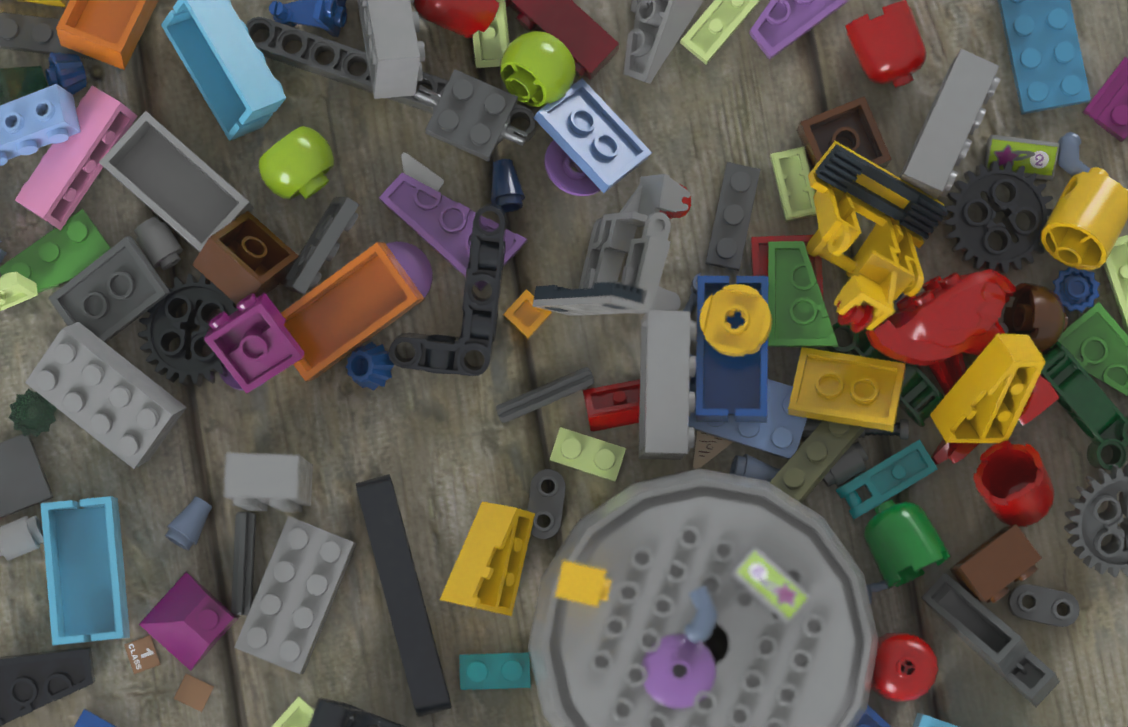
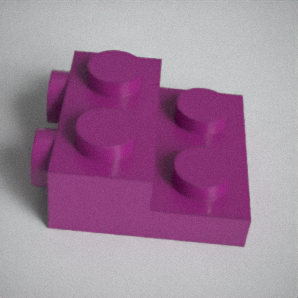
M251 293L236 305L239 310L229 316L225 311L215 316L208 323L211 328H209L204 338L246 394L301 360L305 353L285 328V318L266 293L257 298Z

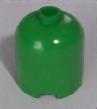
M889 500L874 508L877 515L868 521L864 529V538L888 589L894 586L899 587L925 574L922 568L932 563L940 566L950 559L949 551L921 506L912 502H902L895 505L893 500Z

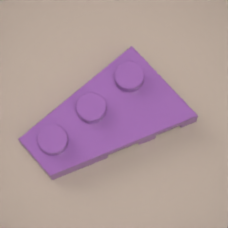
M771 0L750 29L749 34L767 58L771 60L850 0Z

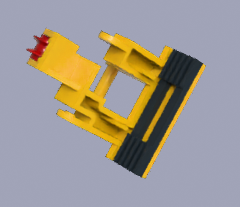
M834 141L808 174L810 186L817 190L813 199L819 228L808 242L806 250L810 256L815 257L818 255L845 270L846 275L850 277L834 301V305L838 307L836 310L838 312V323L843 326L850 323V329L853 332H860L864 328L871 331L894 313L893 302L894 300L896 301L901 293L908 297H913L922 288L924 275L915 246L920 249L924 244L923 238H929L928 234L933 233V227L937 228L938 221L942 222V216H947L948 212L944 204L839 142ZM857 212L876 224L852 259L844 255L843 252H846L861 234L856 215Z

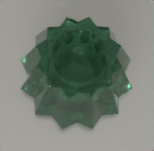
M30 389L24 394H17L16 401L9 405L12 412L8 418L14 422V430H21L24 437L30 434L38 437L41 432H49L50 424L56 422L54 413L57 408L39 393Z

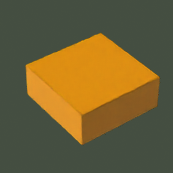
M526 289L503 316L529 339L549 318L552 312L532 307L534 296Z

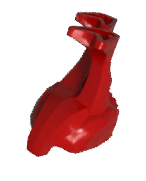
M993 269L960 276L955 272L943 279L941 276H936L922 285L924 291L917 296H906L896 303L898 309L891 316H888L887 320L882 321L873 330L870 331L868 329L865 331L871 346L885 356L906 364L929 365L946 396L967 371L963 360V352L980 355L997 334H1007L999 324L998 319L1001 317L1002 308L1015 293L1016 287L1007 277ZM1039 375L1019 417L1022 425L1033 420L1060 398L1050 382L1041 375ZM943 438L931 458L935 465L947 459H950L955 464L965 458L980 443H946Z

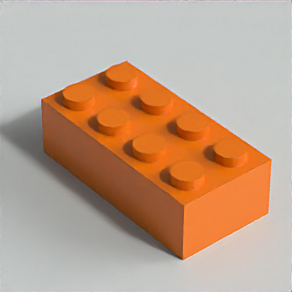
M69 0L56 26L60 45L125 70L159 0Z
M375 243L281 312L286 320L284 323L285 328L305 352L303 358L293 364L305 382L318 378L351 354L352 351L362 346L425 300L386 243Z

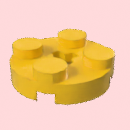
M741 284L727 285L722 287L723 290L710 295L704 302L700 312V326L708 344L717 352L733 357L758 352L761 345L769 337L772 328V315L767 302L752 287ZM736 312H741V317L745 320L744 325H739L738 329H732V325L727 322V318L734 317Z

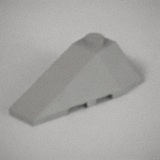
M632 0L631 12L635 13L634 29L628 34L624 75L650 84L704 0Z

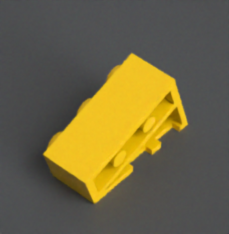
M997 334L933 410L930 416L946 443H1001L1009 441L1046 363L1029 335Z
M482 501L439 600L512 616L535 513Z

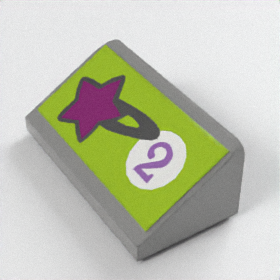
M991 135L987 139L984 166L989 172L990 163L997 161L999 169L1002 170L1004 163L1010 161L1012 172L1023 165L1025 166L1024 177L1036 173V179L1053 181L1059 143Z
M754 547L731 573L735 579L786 624L793 619L811 597L757 547Z

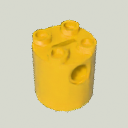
M1098 167L1090 168L1089 172L1073 175L1041 232V241L1045 249L1053 258L1066 266L1078 270L1101 268L1108 259L1128 220V189L1111 179L1105 170Z

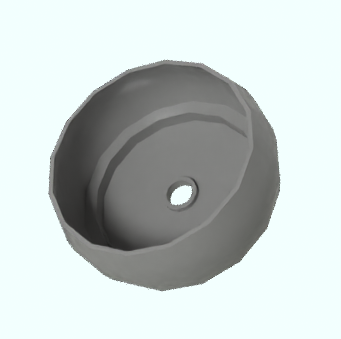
M698 468L634 482L576 522L540 578L528 649L542 714L551 727H856L868 706L878 636L863 572L823 516L766 480ZM754 547H757L811 595L788 624L782 621L731 575ZM563 560L607 570L605 578L612 580L608 600H600L599 606L594 607L556 598L555 592ZM706 585L718 614L715 624L722 627L727 634L728 650L724 658L715 664V681L710 692H700L695 697L694 706L681 709L666 707L654 700L644 686L647 679V671L642 666L647 651H655L660 646L661 638L674 634L685 635V626L693 621L697 612L689 592ZM682 664L674 665L672 669L673 675L677 678H683L686 675L685 666ZM707 695L702 701L698 703V700L701 696Z

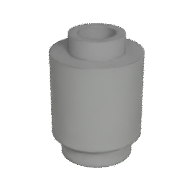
M158 216L146 220L134 230L138 236L136 241L153 268L161 267L163 270H166L181 260L179 255L183 251L182 247L166 222H161Z
M36 515L31 518L24 516L0 526V557L4 556L7 561L40 548V544L44 542L42 524Z

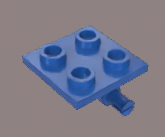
M299 0L287 4L273 1L269 6V11L276 22L291 27L300 24L323 28L332 37H339L340 28L345 26L347 20L346 0Z

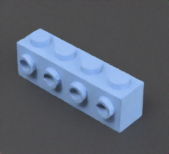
M54 84L0 105V166L6 164L9 159L20 155L34 154L38 151V148L51 143L65 142L70 136L80 133L73 95L58 84Z

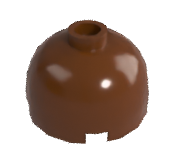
M1032 283L1017 284L1016 291L1012 296L1015 297L1012 307H1005L1003 323L1009 328L1008 334L1029 335L1039 352L1050 349L1059 340L1068 325V317L1059 296L1045 286Z

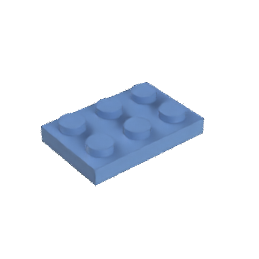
M583 78L573 84L563 98L559 101L548 103L533 117L603 193L646 161L652 154Z

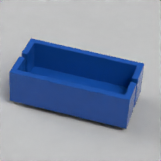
M698 276L696 421L728 422V415H735V422L767 423L768 338L761 345L758 352L739 357L721 354L710 346L700 326V312L704 302L710 295H714L718 291L723 290L722 287L730 285L729 276ZM737 276L736 284L752 287L768 304V276ZM736 312L734 317L727 318V322L732 325V329H738L739 325H744L745 320L741 317V312Z

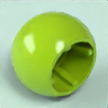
M533 31L520 35L508 45L501 59L500 73L506 89L510 94L517 96L518 101L533 107H544L548 103L559 101L569 91L575 77V62L568 48L559 39L546 32Z
M301 126L283 137L259 159V171L265 185L274 194L287 200H291L300 194L305 200L313 196L330 181L326 174L334 167L333 152L327 140L319 132L305 126Z

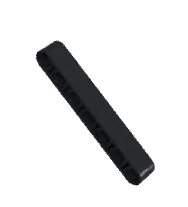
M388 474L356 483V489L417 717H422L451 709L447 685L391 476Z

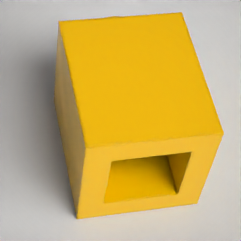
M563 560L555 597L598 607L600 600H608L612 580L605 578L607 570Z

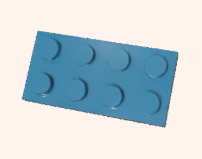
M998 0L1021 115L1088 103L1091 97L1070 0Z

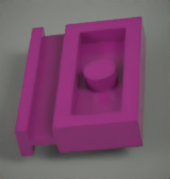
M1127 57L1120 62L1082 111L1083 114L1094 119L1095 123L1120 142H1123L1128 136Z

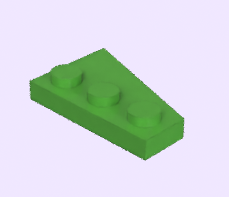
M81 209L67 220L61 231L57 228L53 229L2 265L0 273L4 275L6 273L18 272L35 282L37 292L39 293L69 282L111 249V247L85 210Z
M804 241L768 242V307L772 315V328L768 337V346L839 347Z
M1097 302L1094 307H1091L1066 328L1058 342L1073 355L1087 373L1128 397V335L1101 303Z

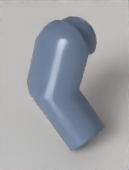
M1074 132L1066 133L1058 141L1059 152L1057 161L1059 166L1071 176L1081 172H1089L1090 168L1079 160L1080 137Z
M706 585L689 592L697 611L693 621L685 626V635L692 642L706 640L711 635L718 617Z

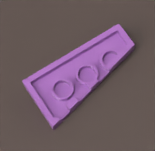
M401 173L381 194L379 200L466 278L471 246L470 238L472 237L473 220L476 213L459 202L457 203L431 187ZM481 216V223L485 228L495 229L499 226L498 223ZM507 229L505 232L506 246L503 267L528 241L526 238ZM478 281L474 286L482 291L489 283Z

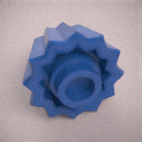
M49 54V68L45 69L49 86L58 84L72 95L86 87L87 77L85 69L77 54Z
M1068 267L1067 270H1059L1058 278L1052 281L1055 286L1053 292L1059 296L1063 306H1066L1069 312L1078 310L1082 313L1086 307H1094V300L1100 297L1097 290L1100 283L1095 280L1094 272Z
M370 342L365 346L362 345L352 351L351 356L347 358L348 364L345 367L348 369V375L362 388L368 387L374 391L378 386L385 387L386 380L392 378L391 369L394 364L389 357V352L385 351L383 344L375 345L373 342Z

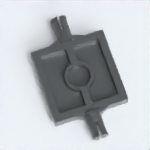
M454 69L446 87L439 94L422 85L419 86L416 92L415 99L433 106V115L425 129V134L488 162L495 147L504 138L522 147L527 139L528 132L510 125V116L517 103V96Z

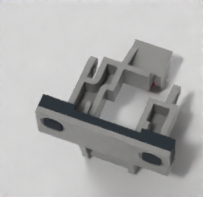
M667 174L640 177L639 186L619 213L604 214L603 218L597 219L594 223L579 289L558 287L557 285L536 286L532 307L569 316L649 313V310L677 311L680 307V297L677 293L660 287L659 283L671 241H668L671 229L669 219L681 218L689 212L691 207L690 192L685 186L678 184ZM637 227H644L642 238L634 239ZM625 253H628L626 266L623 269L622 281L619 283L617 281Z

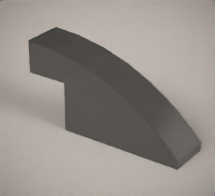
M944 573L921 597L973 651L1035 707L1059 684L1060 681L1056 673L1029 651L1021 636L948 574Z

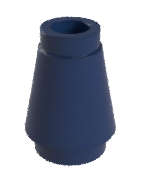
M500 159L493 162L491 203L502 207L505 213L520 210L523 207L522 201L525 199V195L513 160Z

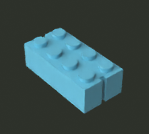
M177 0L173 6L174 10L168 13L161 26L228 140H234L263 128L272 117L273 112L284 102L286 96L284 95L281 83L274 78L268 68L263 53L257 49L249 36L246 24L239 19L233 9L231 0Z
M107 496L79 499V502L69 500L40 503L52 645L130 638L118 498Z

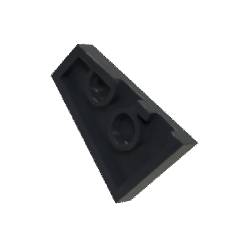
M91 647L0 657V727L48 703L57 701L95 682Z

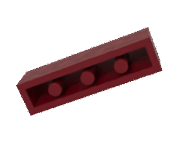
M505 0L506 8L509 6L518 14L516 19L526 30L531 32L535 29L536 31L549 33L568 48L575 62V74L580 78L585 75L589 80H592L619 51V43L572 0Z

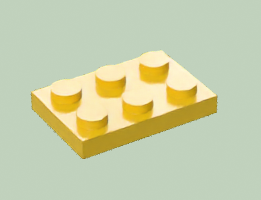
M801 347L788 406V415L893 432L906 363Z

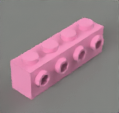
M93 85L80 100L76 108L81 132L70 136L65 142L51 145L15 199L20 205L60 231L102 170L103 166L99 161L129 130L137 118V115L124 104Z

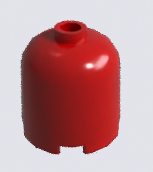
M414 0L413 6L423 19L466 38H472V35L478 30L482 32L487 30L495 18L499 2L495 0Z
M906 0L882 7L884 14L872 20L866 14L845 25L847 37L864 74L875 84L893 83L894 88L906 85L914 81L912 74L920 70L926 61V48L912 9L908 6Z
M1003 441L991 446L981 454V463L976 473L973 474V479L983 500L1002 523L1009 526L1016 524L1018 527H1027L1038 523L1048 514L1053 506L1054 488L1039 452L1027 443L1022 445Z
M904 632L886 633L879 637L871 690L881 698L894 702L916 700L927 694L934 685L938 673L937 657L931 646L920 637ZM904 661H910L912 665H907ZM913 668V671L910 674H907L908 669Z

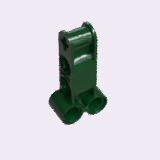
M838 322L832 325L834 332L838 329L848 332L850 344L847 347H827L830 352L847 354L851 351L856 356L900 362L885 356L871 346L865 332L868 330L867 328L860 332H853L850 329V323L845 326L840 325ZM906 364L899 406L918 426L924 427V421L930 417V414L943 400L944 396L916 365ZM932 397V400L917 412V409Z
M1057 341L1042 356L1046 363L1040 375L1050 382L1060 396L1057 400L1058 403L1092 441L1087 449L1089 463L1093 467L1102 468L1103 470H1111L1112 464H1116L1121 468L1128 456L1126 449L1128 447V416H1124L1073 355ZM1109 445L1113 451V457L1106 464L1101 458V451L1104 446Z

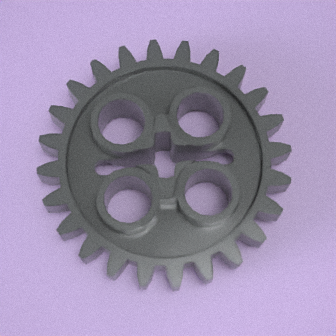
M1112 464L1111 474L1100 468L1098 469V480H1094L1090 476L1086 477L1089 484L1087 489L1080 486L1076 487L1081 496L1079 499L1069 498L1068 501L1075 506V510L1067 511L1064 515L1072 520L1073 523L1064 526V529L1069 534H1073L1067 542L1072 547H1077L1073 553L1079 559L1084 558L1083 563L1089 568L1095 566V570L1102 575L1108 569V573L1113 577H1117L1121 569L1128 576V464L1124 467L1123 472L1119 466ZM1119 491H1121L1120 494H1119V502H1118V501H1117V493H1118ZM1108 500L1107 509L1098 513L1099 505ZM1112 534L1110 542L1107 545L1101 546L1102 539L1106 535ZM1124 539L1126 540V548H1125V549H1123V547H1124Z

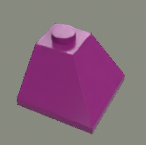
M185 572L139 625L192 671L238 620V617L232 614L227 607L188 572Z

